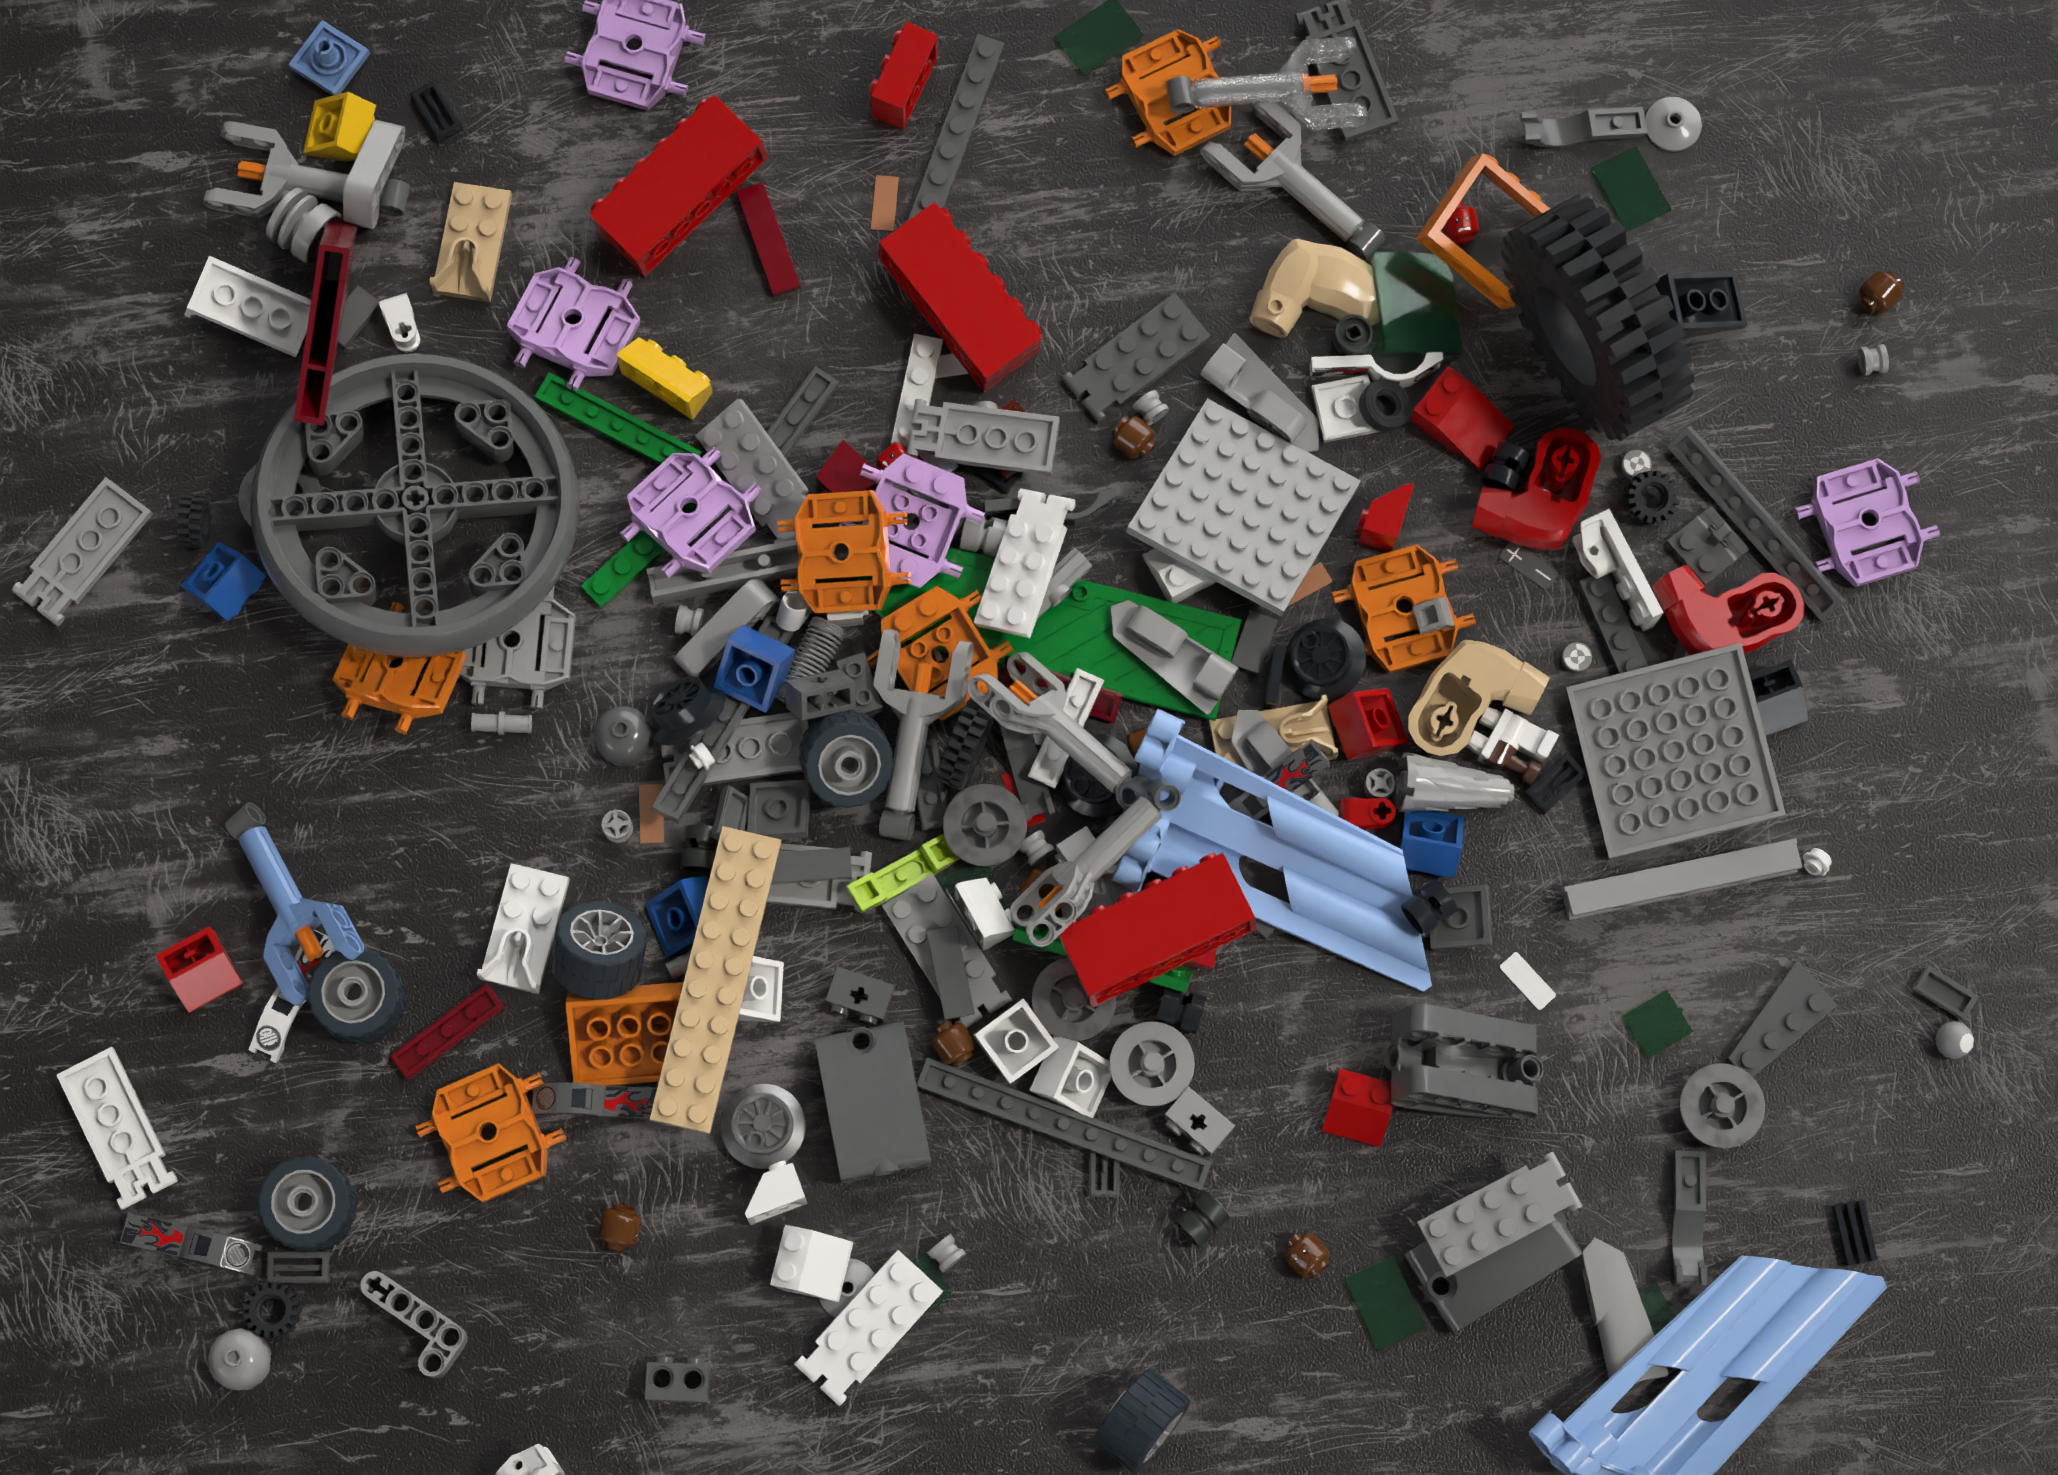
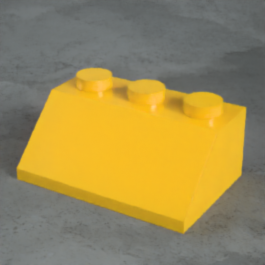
M638 337L618 352L616 356L621 374L691 420H694L713 393L709 383L710 379L700 371L693 373L686 368L687 365L683 360L675 355L669 357L664 354L662 347L650 339L646 342Z

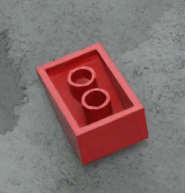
M1449 366L1418 403L1410 418L1411 422L1479 472L1491 458L1497 444L1504 442L1515 427L1470 381Z

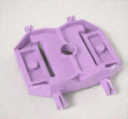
M587 0L584 1L582 12L598 16L594 34L583 56L567 51L564 63L576 65L583 69L588 94L649 111L666 93L670 92L683 97L686 96L688 85L672 81V74L683 42L688 41L703 46L706 34L689 30V26L686 25L682 4L669 0H603L601 5ZM631 39H638L642 42V46L637 50H630L626 45ZM603 61L606 63H610L614 66H620L634 71H638L643 74L652 75L653 79L651 80L641 76L599 65V62Z
M570 257L564 269L557 267L534 274L507 324V331L521 348L513 362L517 367L520 365V368H525L527 361L534 353L573 370L574 372L566 385L569 389L573 387V391H578L583 378L586 376H613L619 364L616 355L621 349L630 344L640 325V317L626 298L633 287L630 281L627 282L626 279H622L617 291L604 286L592 285L575 274L581 263L578 259L574 261V257ZM611 308L612 311L588 355L585 354L607 309ZM570 314H577L581 317V320L577 324H569L565 321V318Z
M712 447L702 458L695 453H673L627 495L633 515L631 517L632 522L620 532V535L629 542L639 531L644 530L669 552L673 559L660 569L668 579L680 567L710 574L756 531L749 505L750 502L762 493V490L756 483H753L741 494L733 486L721 480L710 467L722 456L715 447ZM687 503L697 504V509L692 513H684L682 511L683 506ZM728 507L732 509L718 523H716L704 536H702L692 547L688 546V544L693 539L697 538L698 535L710 523L717 519L724 510H726Z
M904 453L884 470H878L864 463L862 467L864 470H861L860 476L862 475L876 481L878 485L875 493L885 510L889 513H911L919 519V526L915 530H907L903 524L890 525L888 527L889 540L929 556L926 559L889 544L890 571L893 573L909 571L911 577H900L899 579H911V584L909 585L921 588L937 573L944 572L959 579L961 573L958 572H962L963 567L948 562L945 556L960 519L965 517L981 524L985 512L969 507L967 504L964 478ZM894 483L948 504L949 507L948 509L894 488ZM863 521L862 525H869V521ZM840 522V524L845 526H857V524L852 522Z
M1877 458L1818 476L1815 479L1813 498L1810 504L1794 508V513L1797 514L1796 518L1798 520L1810 515L1817 516L1830 551V558L1814 562L1816 568L1820 572L1836 569L1854 587L1916 569L1919 564L1923 542L1940 536L1939 530L1936 531L1938 529L1937 525L1921 530L1916 517L1909 508L1905 487L1919 483V476L1916 477L1918 475L1917 472L1914 471L1913 473L1900 476L1899 471ZM1862 514H1873L1876 518V525H1865L1862 521ZM1901 536L1905 538L1903 541L1857 555H1851L1852 551Z

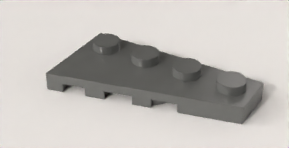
M1797 960L1726 1060L1730 1065L1737 1066L1754 1077L1838 1005L1800 961Z

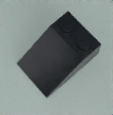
M1736 271L1667 273L1660 277L1659 281L1655 284L1659 294L1667 295L1674 307L1668 313L1672 320L1681 324L1685 334L1681 339L1742 329L1748 326Z

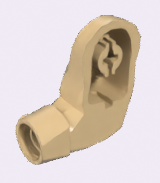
M1294 239L1280 252L1270 268L1263 289L1257 293L1249 319L1259 330L1280 338H1284L1289 334L1302 314V308L1305 306L1317 312L1331 315L1339 321L1351 314L1360 315L1366 318L1372 326L1380 322L1387 314L1391 302V291L1387 279L1377 269L1343 248Z
M1463 640L1430 675L1419 699L1408 716V730L1415 743L1427 753L1439 756L1458 753L1468 744L1477 719L1485 712L1491 701H1503V706L1531 715L1550 677L1528 662H1521L1506 650L1485 642Z

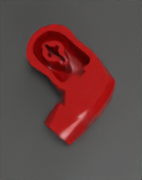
M1559 428L1545 433L1538 442L1535 467L1529 475L1524 492L1511 494L1512 490L1482 487L1471 528L1521 546L1542 550L1560 549L1589 501L1594 477L1601 460L1598 445L1587 434L1573 428Z
M1688 565L1669 572L1651 587L1673 633L1690 655L1737 643L1742 644L1744 655H1749L1772 640L1795 629L1804 616V601L1799 589L1789 579L1774 572L1762 573L1743 586L1728 590L1716 597L1705 592L1707 588Z

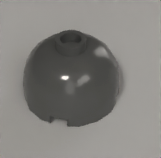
M616 706L607 710L598 719L594 729V743L599 754L608 762L616 766H632L641 762L646 757L645 755L649 752L650 747L652 748V727L648 718L639 710L629 706Z

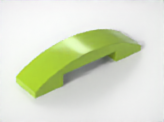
M943 833L921 845L920 849L873 874L871 872L846 886V889L862 913L895 898L931 874L935 876L960 858L951 850Z

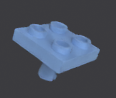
M321 20L291 60L289 67L334 96L342 93L368 58L370 52L366 47Z

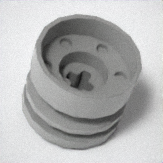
M295 188L282 198L273 211L266 227V237L271 242L278 243L282 249H289L291 247L290 251L294 257L307 265H313L317 263L319 245L328 221L342 223L343 218L339 212L328 205H318L317 199L314 196L308 195L305 190Z

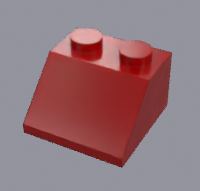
M1407 483L1373 500L1369 510H1362L1355 534L1360 535L1359 545L1384 553L1393 551L1414 487L1413 484Z
M1389 688L1352 692L1328 705L1332 723L1336 727L1341 747L1346 754L1347 760L1368 758L1409 743Z
M1339 1069L1321 1131L1380 1148L1393 1109L1391 1104V1083Z

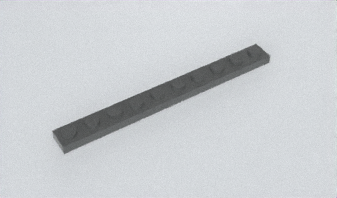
M926 1058L916 1085L917 1088L1201 1192L1212 1164L1211 1161L930 1058Z

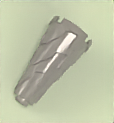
M1403 753L1400 757L1397 769L1402 771L1400 777H1396L1395 805L1396 809H1399L1398 812L1449 811V809H1477L1479 807L1501 808V806L1507 805V802L1513 801L1514 784H1510L1509 780L1504 779L1503 776L1461 767L1453 762L1426 758L1414 753Z

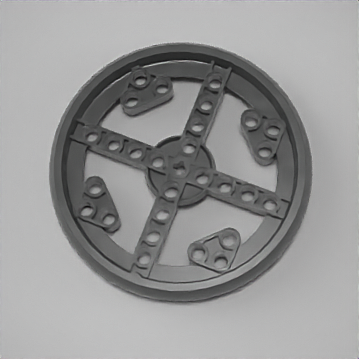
M399 354L374 358L351 365L334 373L332 376L324 425L294 421L295 402L275 425L263 446L256 464L250 501L251 527L262 564L284 599L303 618L331 637L359 649L396 657H431L460 652L500 636L521 622L547 597L559 580L576 539L580 507L578 481L569 451L555 424L529 395L512 382L491 370L471 362L434 354ZM410 395L413 397L410 400L400 399L402 396ZM420 397L441 399L459 404L454 413L457 433L496 462H505L512 457L514 441L526 459L533 477L454 483L441 468L427 463L425 460ZM393 399L399 464L390 468L381 476L375 489L295 495L298 477L307 457L313 473L324 476L333 472L363 439L362 419L356 411ZM501 415L504 418L502 420H494L491 417ZM466 417L475 419L469 423L462 421ZM408 421L415 423L411 427H406L402 424ZM346 426L356 427L352 431L343 430ZM317 428L326 429L323 433L313 432ZM502 441L505 442L506 445L502 447H497L494 445V443ZM408 448H415L418 450L415 453L405 452V450ZM321 454L328 456L324 460H318L315 458ZM413 474L420 476L416 480L407 479L409 475ZM532 492H538L541 494V496L537 498H532L528 495ZM507 494L510 495L512 498H510L509 500H501L498 497ZM471 497L482 498L481 501L476 503L469 501ZM442 499L452 500V502L447 505L439 503V501H441ZM418 502L419 505L413 506V503ZM385 503L393 505L389 509L379 508L380 505ZM352 506L362 507L360 511L356 512L349 510ZM323 508L332 509V511L327 514H322L319 512ZM294 510L302 511V514L298 516L289 515ZM536 513L534 529L525 551L523 541L519 535L506 533L500 536L469 571L470 590L478 598L465 604L439 611L433 544L440 541L452 530L456 520ZM378 525L380 530L389 539L406 546L411 613H399L372 607L371 605L374 604L377 596L374 578L334 547H325L318 551L315 567L307 556L297 531ZM415 528H422L425 530L421 534H414L411 532ZM507 548L517 550L514 554H506L503 551ZM417 555L427 557L423 561H416L413 558ZM327 562H334L337 564L333 568L323 567V565ZM516 575L519 579L517 581H509L506 577ZM481 577H486L490 580L484 584L476 582ZM420 582L430 584L427 588L423 589L416 587ZM359 587L369 588L365 593L355 591ZM330 589H336L339 591L336 595L333 596L325 594V592ZM423 609H428L432 611V613L427 616H421L418 614V612Z

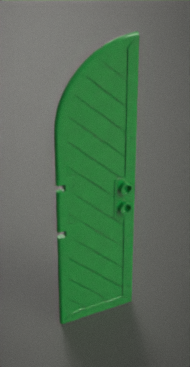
M889 540V544L912 552L926 559H928L929 557L925 554H922L920 552H917L915 550H912L910 548H907L905 546H902ZM949 547L945 559L950 563L963 567L962 572H958L961 573L959 579L942 572L937 573L921 588L909 584L893 585L882 609L874 610V612L880 619H883L935 586L958 599H963L978 590L982 597L995 558ZM857 576L859 581L872 580V576ZM1080 579L1071 587L1070 593L1057 606L1050 607L1035 622L1030 638L986 629L977 625L975 627L989 649H994L1006 640L1009 641L1014 651L999 659L1000 662L997 663L999 667L1003 666L1005 658H1010L1012 655L1024 651L1032 655L1048 670L1071 677V674L1074 675L1078 668L1104 680L1102 687L1123 693V698L1216 721L1221 698L1211 713L1206 715L1114 638L1111 606L1127 600L1138 606H1145L1180 627L1188 634V637L1230 663L1241 619ZM980 602L968 609L969 612L967 614L972 622L975 620ZM949 614L908 640L911 642L917 640L950 620L952 616ZM944 647L935 649L936 651L949 654L948 650Z

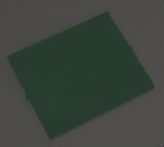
M1375 251L1370 253L1383 351L1389 353H1421L1422 355L1432 352L1462 354V341L1451 268L1434 254Z

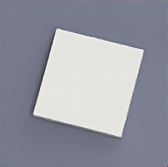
M1368 374L1311 386L1323 443L1380 432L1365 422L1359 410L1360 395L1370 384Z

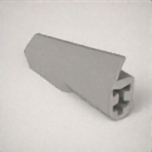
M1236 333L1232 334L1226 344L1223 343L1207 362L1200 375L1246 408L1252 420L1267 431L1308 453L1317 452L1319 450V419Z
M1129 600L1112 605L1111 615L1114 638L1202 712L1209 715L1239 667L1194 641L1180 627L1145 606H1138Z
M1238 710L1231 742L1247 770L1261 777L1265 772L1293 753V751L1258 710ZM1312 778L1291 792L1336 816L1339 815L1338 810Z
M1594 1238L1582 1254L1585 1265L1583 1267V1278L1594 1324L1598 1326L1608 1377L1610 1378L1654 1337V1333L1624 1253ZM1652 1365L1637 1382L1666 1377L1668 1371L1665 1366Z

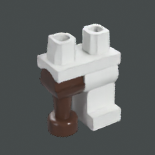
M1487 707L1479 723L1492 730L1489 738L1474 731L1466 747L1479 755L1477 761L1483 764L1486 763L1494 769L1506 767L1523 775L1521 780L1531 786L1542 767L1541 764L1548 757L1559 735L1528 722L1506 708L1503 712ZM1518 750L1536 761H1531L1527 764L1515 756Z

